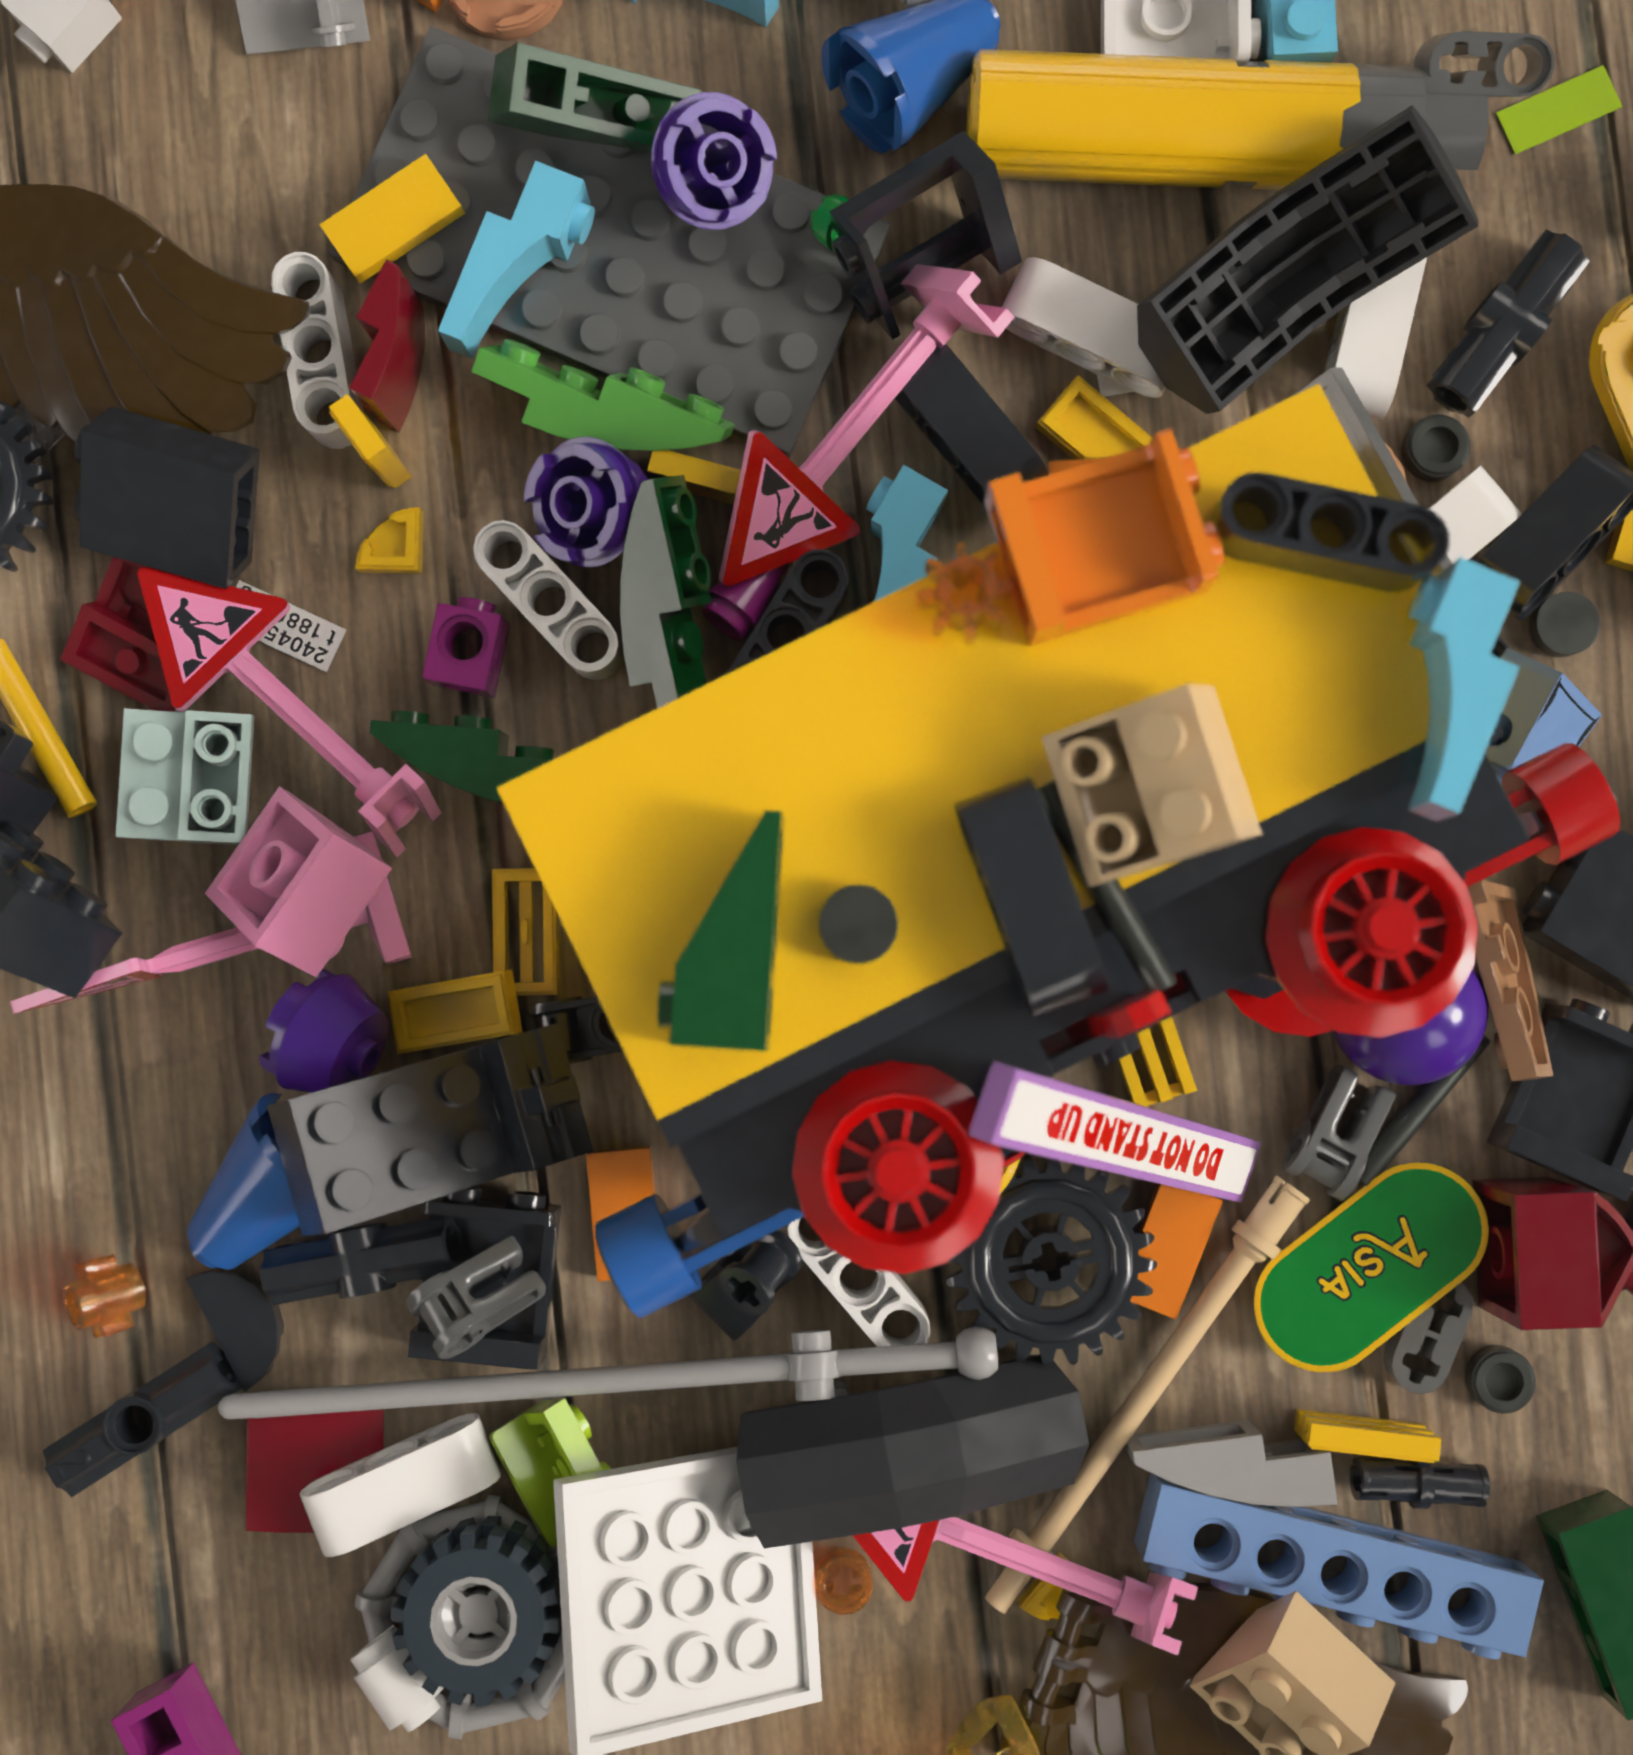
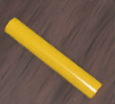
M0 639V699L16 727L33 742L30 752L54 794L58 797V801L67 817L79 816L97 805V801L4 639Z

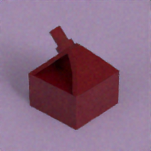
M1549 1177L1472 1180L1473 1189L1479 1196L1486 1211L1489 1226L1486 1251L1477 1266L1478 1307L1521 1331L1602 1328L1620 1292L1627 1290L1633 1296V1232L1621 1214L1599 1194Z

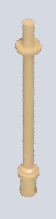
M1275 1175L1272 1179V1184L1244 1222L1238 1219L1231 1228L1236 1233L1232 1238L1234 1248L1085 1455L1074 1484L1064 1486L1030 1534L1024 1530L1013 1528L1009 1534L1011 1539L1054 1555L1051 1551L1052 1547L1253 1265L1258 1262H1264L1267 1257H1270L1272 1260L1276 1258L1281 1250L1276 1245L1304 1205L1309 1203L1310 1199ZM1006 1566L986 1594L985 1599L995 1609L1005 1614L1032 1576Z

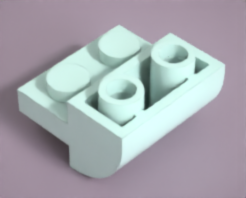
M124 708L116 837L239 845L248 830L255 716L252 714L192 710L171 712Z

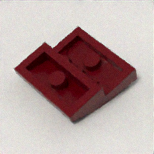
M386 259L356 316V319L373 342L349 389L377 422L399 433L412 405L422 370L425 349L424 306L397 264Z
M112 557L95 601L82 604L60 660L155 711L179 712L173 707L137 575L139 568L148 566Z
M384 1409L246 1418L245 1530L272 1533H314L300 1497L301 1490L313 1481L384 1449Z

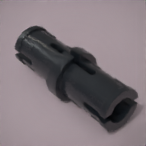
M1356 1457L1353 1459L1354 1465H1351L1350 1468L1351 1492L1357 1501L1388 1500L1408 1502L1413 1509H1428L1432 1504L1442 1503L1485 1507L1487 1505L1486 1499L1490 1497V1478L1486 1467L1482 1464H1443L1439 1462L1426 1463L1409 1460L1388 1461Z

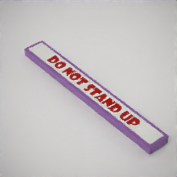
M996 1061L991 1064L969 1129L970 1136L993 1145L1242 1203L1261 1146V1142L1239 1134Z

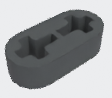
M1462 1282L1445 1295L1453 1300L1450 1311L1438 1310L1430 1328L1429 1325L1434 1315L1432 1307H1429L1388 1339L1383 1357L1385 1370L1391 1379L1410 1392L1418 1394L1433 1392L1442 1386L1450 1372L1473 1309L1471 1293ZM1425 1336H1427L1422 1348V1355L1430 1360L1429 1367L1426 1371L1415 1369L1410 1377L1411 1369L1402 1363L1403 1357L1406 1352L1417 1354L1420 1351Z

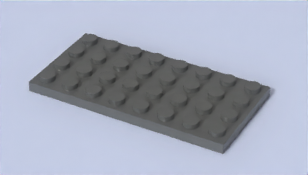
M430 26L352 199V202H354L424 154H427L465 212L463 216L393 262L399 266L417 297L447 309L486 211L508 220L512 219L535 161L581 178L586 185L591 201L590 206L595 208L593 224L586 241L582 245L575 242L568 261L554 257L534 272L506 301L489 328L605 379L609 375L620 372L627 375L630 367L651 373L666 382L663 391L686 401L688 394H695L722 406L724 411L721 418L735 424L732 434L747 440L750 431L762 432L790 458L856 310L849 292L850 289L857 286L854 276L850 277L845 272L835 253L816 239L810 227V214L813 209L817 211L822 203L821 199L825 195L773 173L766 200L744 222L720 230L703 229L691 225L678 217L661 197L652 174L650 151L550 137L487 122L496 53ZM881 219L871 225L864 234L875 264L890 232V223ZM332 244L329 251L330 256L335 262L347 266ZM377 272L376 274H374V275L371 276V277L374 278V279H376L377 276H378V274H379V272Z

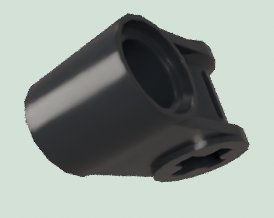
M582 996L526 1005L527 1015L534 1017L536 1029L558 1023L569 1064L590 1060L594 1056L624 1051L618 1038L608 1028L607 1015L597 996L582 999Z
M776 1230L735 1250L730 1255L723 1256L700 1279L701 1289L687 1296L728 1337L735 1341L762 1314L766 1313L774 1302V1293L798 1273L802 1267V1256L795 1243L784 1233Z

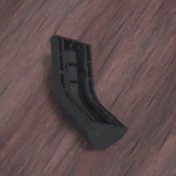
M1411 105L1272 195L1234 223L1137 305L1138 345L1167 389L1205 414L1221 411L1310 332L1340 310L1478 227V218L1459 175L1433 130L1414 106Z
M1040 1354L1028 1356L1023 1362H1018L1016 1359L998 1363V1370L989 1378L982 1380L968 1379L957 1372L883 1389L836 1396L831 1399L806 1401L745 1412L740 1417L736 1462L746 1517L764 1549L898 1529L942 1520L1074 1484L1088 1449L1089 1440L1079 1391L1054 1360L1049 1367H1044Z

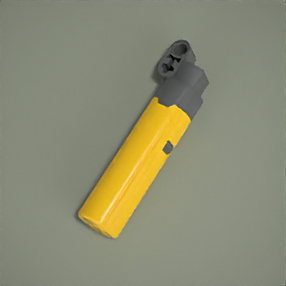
M1461 31L1433 36L1425 41L1417 51L1414 66L1265 60V62L1249 61L1244 66H1237L1234 59L980 49L972 60L968 89L966 134L993 160L999 179L1221 188L1225 181H1231L1236 187L1281 190L1413 105L1433 130L1454 169L1478 170L1487 136L1488 97H1524L1540 91L1551 79L1555 67L1554 53L1550 44L1541 36L1526 33ZM1514 48H1519L1527 59V70L1521 81L1512 85L1504 75L1503 65L1509 52ZM1450 54L1454 58H1480L1477 65L1478 71L1450 73L1448 70L1440 69L1439 62L1441 56Z

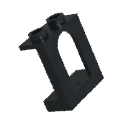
M964 131L829 211L839 236L838 239L832 242L834 253L842 268L850 277L854 276L857 286L849 290L854 305L866 323L869 324L877 320L892 340L901 334L891 307L911 296L901 285V282L916 264L956 269L977 255L982 254L1000 274H1003L1022 262L996 165ZM951 176L963 219L894 261L876 267L868 241L864 237L868 228L883 216Z

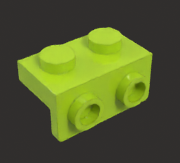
M565 1398L540 1401L498 1427L489 1435L491 1444L536 1529L549 1544L548 1547L557 1546L553 1479L611 1469L607 1463L598 1461L588 1442V1439L592 1437V1432L585 1416L574 1404L569 1405Z

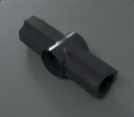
M1547 229L1537 238L1506 281H1500L1472 314L1463 328L1467 332L1433 373V377L1426 386L1433 393L1434 400L1450 412H1457L1467 417L1472 416L1478 410L1509 367L1517 365L1540 339L1552 322V318L1549 317L1550 313L1569 292L1577 278L1584 272V268L1590 261L1585 257L1582 245L1565 233L1558 234Z
M441 1216L388 1227L386 1222H379L335 1231L327 1234L328 1238L305 1240L265 1250L263 1264L259 1271L263 1292L268 1294L273 1305L338 1294L340 1299L351 1298L394 1288L398 1282L427 1279L441 1272L451 1270L462 1264L464 1243L461 1228L456 1225L453 1217Z
M214 1341L206 1344L44 1448L42 1451L46 1461L45 1470L56 1488H61L70 1497H74L139 1454L149 1451L167 1436L219 1404L223 1397L239 1391L242 1387L223 1350ZM134 1405L145 1408L151 1414L153 1419L152 1432H146L135 1424L132 1417Z

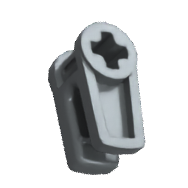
M1343 1065L1334 1066L1330 1071L1304 1123L1292 1137L1282 1160L1283 1171L1294 1177L1302 1173L1325 1185L1328 1195L1339 1201L1345 1200L1358 1184L1366 1167L1368 1154L1396 1096L1394 1092L1383 1086H1369L1365 1090L1356 1109L1351 1110L1352 1117L1343 1134L1339 1137L1336 1134L1337 1124L1349 1099L1355 1097L1353 1091L1359 1078L1355 1071ZM1316 1155H1318V1156L1324 1158L1325 1160L1331 1162V1163L1333 1164V1166L1330 1165V1164H1328L1327 1162H1325V1161L1319 1159Z
M514 1236L506 1238L451 1270L441 1272L429 1278L408 1296L406 1305L414 1316H422L435 1337L432 1347L440 1359H449L466 1351L480 1341L488 1332L545 1295V1283L539 1274L532 1270L509 1283L503 1281L502 1287L483 1298L475 1299L473 1297L474 1294L501 1277L507 1279L508 1273L520 1266L523 1260V1252Z

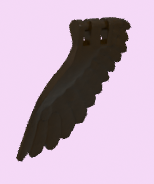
M51 184L0 185V402H5L13 408H17L22 403L36 421L49 428H56L60 424L66 434L74 441H76L80 430L85 425H89L111 406L213 435V432H236L254 422L257 404L243 384L268 385L287 371L292 356L289 351L273 342V336L291 331L309 317V302L267 291L217 273L199 263L171 239L164 236L150 221L115 198L75 186Z
M1211 1583L1191 1584L1198 1587L1195 1600L1174 1595L1172 1601L1178 1604L1176 1616L1171 1628L1167 1629L1164 1627L1162 1633L1182 1642L1178 1655H1175L1132 1637L1131 1632L1134 1623L1113 1615V1607L1063 1588L1056 1605L1057 1610L1060 1612L1054 1629H1047L1032 1667L1037 1673L1031 1689L1023 1690L1017 1709L1005 1726L1000 1742L999 1754L1260 1755L1259 1751L1231 1724L1222 1721L1212 1712L1209 1704L1190 1687L1194 1676L1258 1608L1275 1600L1269 1594L1249 1589L1248 1595L1242 1596L1222 1591ZM1100 1623L1095 1638L1081 1635L1084 1624ZM1373 1661L1395 1682V1686L1370 1746L1348 1755H1446L1449 1753L1453 1736L1449 1729L1442 1727V1720L1456 1713L1468 1697L1469 1688L1464 1678L1429 1675L1398 1669ZM1077 1682L1072 1697L1058 1695L1061 1685Z

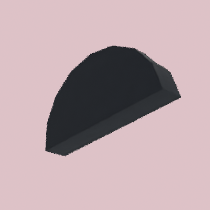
M214 1268L194 1274L186 1278L243 1391L246 1392L271 1371L279 1353L281 1335L284 1334V1322L279 1305L272 1304L271 1298L267 1293L263 1292L261 1281L257 1279L252 1280L239 1272Z

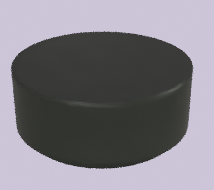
M1442 414L1430 415L1417 422L1406 433L1401 446L1402 460L1408 471L1418 479L1428 482H1438L1452 476L1463 467L1470 453V439L1464 426L1456 419Z
M1569 591L1560 592L1546 598L1532 612L1529 621V631L1534 644L1545 654L1559 658L1569 657L1589 648L1596 640L1600 629V618L1595 605L1584 595Z
M851 885L836 891L826 901L820 914L819 927L821 937L833 955L848 963L865 964L879 959L890 949L897 934L898 918L893 904L881 891L867 885Z
M1503 1345L1483 1347L1473 1354L1465 1369V1383L1470 1395L1490 1411L1501 1414L1518 1411L1530 1401L1534 1394L1536 1378L1533 1367L1523 1355Z

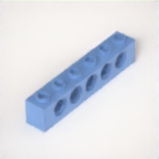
M1151 1472L1133 1541L1142 1560L1148 1562L1147 1567L1157 1574L1183 1580L1188 1572L1211 1578L1210 1583L1214 1587L1231 1594L1246 1596L1249 1593V1589L1252 1588L1273 1594L1274 1600L1297 1591L1311 1605L1315 1604L1335 1609L1336 1616L1349 1623L1369 1628L1374 1627L1375 1620L1398 1625L1399 1632L1425 1643H1437L1438 1636L1461 1641V1647L1465 1650L1489 1659H1500L1502 1652L1526 1658L1544 1583L1541 1577L1520 1560L1310 1507L1253 1505L1213 1497L1171 1483ZM1212 1523L1223 1526L1221 1538L1213 1546L1201 1548L1194 1545L1195 1535L1201 1527ZM1275 1539L1285 1542L1284 1551L1276 1561L1271 1563H1260L1257 1561L1258 1552L1266 1542ZM1339 1555L1346 1556V1566L1340 1575L1332 1579L1321 1578L1322 1567L1328 1559ZM1403 1571L1408 1572V1582L1403 1590L1396 1594H1384L1385 1584L1393 1574ZM1461 1588L1471 1589L1470 1598L1462 1608L1448 1610V1602L1454 1592Z

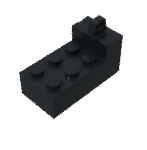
M0 719V969L76 998L123 933L103 914L108 906L104 900L87 888L72 883L71 879L74 877L75 872L52 855L39 851L44 842L34 834V831L56 803L58 797L48 788L40 785L38 778L28 769L21 766L31 750L33 742L21 730Z
M558 1023L267 1105L302 1236L327 1234L518 1172L534 1171L594 1151L581 1107L575 1076L572 1075Z

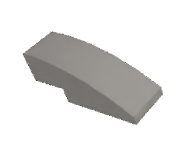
M1250 1420L1134 1434L1125 1445V1450L1134 1465L1171 1483L1209 1496L1253 1505L1282 1507L1338 1505L1330 1451L1311 1449L1302 1439L1263 1443L1262 1434Z

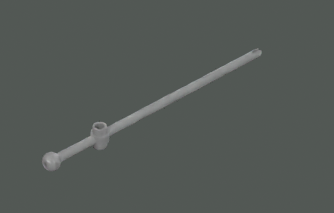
M974 1326L964 1329L956 1336V1341L841 1350L832 1349L830 1330H810L791 1333L793 1352L786 1354L259 1391L225 1396L219 1402L218 1410L223 1418L232 1420L785 1380L795 1381L797 1401H814L835 1398L834 1378L841 1376L958 1368L959 1373L968 1379L982 1380L989 1378L998 1370V1355L995 1334L983 1327Z

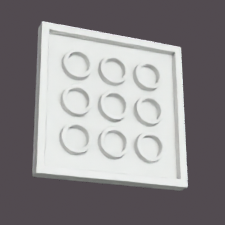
M738 1447L553 1479L569 1752L572 1755L607 1754L822 1701L812 1542L767 1549L763 1548L745 1514L736 1462Z

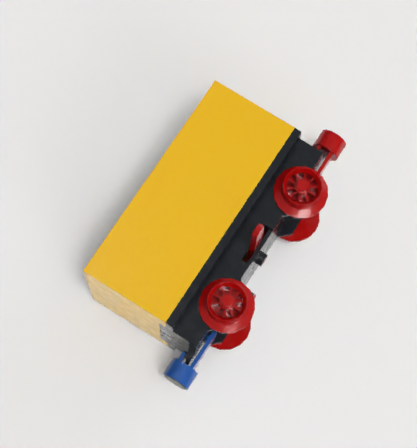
M1320 384L1308 388L1189 447L1199 473L1200 491L1193 494L1202 523L1208 521L1213 507L1227 486L1237 477L1249 472H1265L1378 496ZM1238 502L1232 505L1233 517L1243 529L1250 532L1266 530L1267 520L1263 511L1258 506L1249 502ZM1325 518L1310 520L1311 533L1320 545L1327 548L1342 547V534L1332 521ZM1389 534L1388 546L1392 555L1404 564L1414 565L1399 534ZM995 542L497 787L670 1148L676 1145L679 1146L701 1193L669 1209L660 1195L654 1193L595 1223L597 1247L613 1285L627 1308L638 1318H643L701 1289V1280L697 1269L804 1216L828 1248L864 1269L907 1274L948 1262L980 1236L999 1202L1003 1169L1015 1163L1026 1154V1152L993 1145L969 1135V1129L991 1064L994 1061L1049 1078L1091 1056L1097 1067L1101 1068L1141 1048L1142 1046L1136 1036L1137 1033L1222 992L1227 994L1244 1016L1276 1033L1312 1037L1335 1030L1340 1033L1382 1038L1422 1027L1454 1002L1474 966L1478 923L1467 887L1534 854L1545 863L1556 865L1613 837L1620 830V815L1616 797L1607 778L1595 761L1574 743H1563L1506 771L1501 778V783L1484 752L1459 814L1436 822L1408 810L1424 759L1429 724V687L1424 652L1409 645L1418 624L1417 620L1409 618V610L1423 580L1401 592L1382 591L1240 561L1224 555L1223 566L1217 567V580L1204 594L1030 646L998 543ZM1185 684L1214 686L1262 835L1186 860L1118 879L1177 980L1176 983L1163 991L1149 992L1146 991L1055 835L1104 967L1109 988L1108 991L1033 1018L1019 988L965 842L954 803L1025 777L1031 778L1037 790L1054 781L1042 736ZM1498 722L1489 743L1504 736ZM765 810L782 811L785 823L770 1051L670 1045L671 1029L658 1028L657 1023L661 981H674L676 962ZM851 885H867L881 891L893 904L898 918L897 934L890 949L879 959L865 964L848 963L837 958L828 950L820 933L819 921L824 904L836 891ZM707 1207L709 1208L681 1233L677 1223L701 1212Z

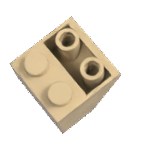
M1185 684L1041 737L1089 887L1186 860L1262 835L1214 686Z
M1297 1591L1258 1608L1194 1676L1190 1687L1209 1704L1212 1712L1222 1721L1231 1724L1259 1751L1260 1755H1348L1369 1747L1395 1686V1682Z

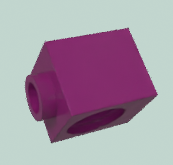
M458 597L457 606L437 603L422 674L424 680L437 687L491 698L496 697L510 630V624L501 615L494 614L496 605L470 597ZM467 630L480 631L483 637V645L480 652L469 660L456 659L454 643L457 637Z

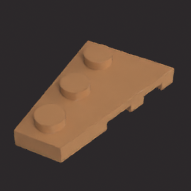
M1482 880L1467 887L1478 923L1475 957L1497 1032L1494 1034V1046L1499 1065L1503 1070L1509 1071L1511 1081L1552 1077L1553 1071L1515 888Z

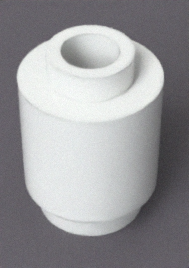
M393 1625L350 1658V1661L358 1671L353 1678L388 1730L390 1731L402 1724L409 1733L439 1710L441 1706L435 1697L443 1690V1687L439 1686L434 1695L421 1687L427 1679V1676L421 1670H418L412 1676L409 1675L402 1664L410 1653L408 1648L396 1651L392 1636L397 1629Z

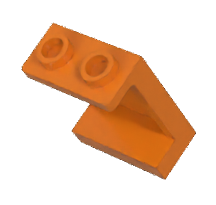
M1171 428L1155 433L1151 442L1146 446L1028 482H1022L1020 473L989 482L985 505L1030 646L1204 594L1217 580V567L1224 564L1222 543L1214 523L1211 520L1202 523L1193 494L1200 491V479L1196 462L1188 447L1178 449Z

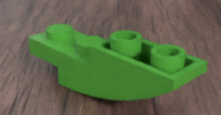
M504 339L502 346L496 344L480 347L471 371L530 398L521 421L522 423L567 439L594 437L606 441L616 449L661 451L692 448L721 442L732 435L735 427L734 423L721 418L724 408L719 404L695 394H688L686 401H683L663 391L666 384L663 379L641 369L630 367L627 375L620 372L607 376L602 391L596 389L598 383L596 377L567 365H563L560 372L538 363L540 356L538 351L509 339Z

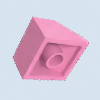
M279 786L205 894L256 947L317 978L328 960L340 951L346 934L362 911L379 895L383 881L392 868L364 843Z

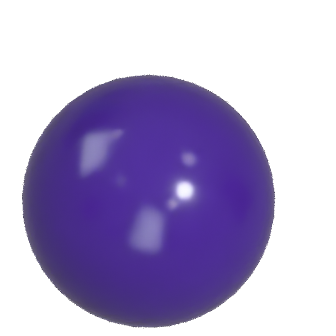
M1474 965L1454 1002L1422 1027L1382 1038L1340 1033L1335 1030L1332 1032L1338 1045L1350 1061L1374 1078L1399 1085H1420L1438 1081L1461 1068L1476 1052L1487 1028L1489 1003L1482 977Z

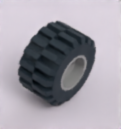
M489 1515L479 1525H476L475 1519L472 1517L460 1521L452 1531L447 1527L436 1535L413 1561L396 1590L401 1596L392 1606L391 1621L400 1622L401 1625L392 1638L396 1651L408 1648L410 1653L402 1665L410 1676L418 1670H421L427 1676L421 1687L430 1694L434 1695L439 1686L450 1690L447 1702L461 1705L467 1694H474L475 1706L490 1705L497 1692H500L504 1700L518 1694L524 1681L530 1685L540 1674L545 1662L549 1661L562 1632L558 1556L549 1560L545 1555L549 1544L542 1535L539 1534L532 1542L523 1536L528 1525L517 1520L514 1521L509 1529L501 1527L502 1516Z

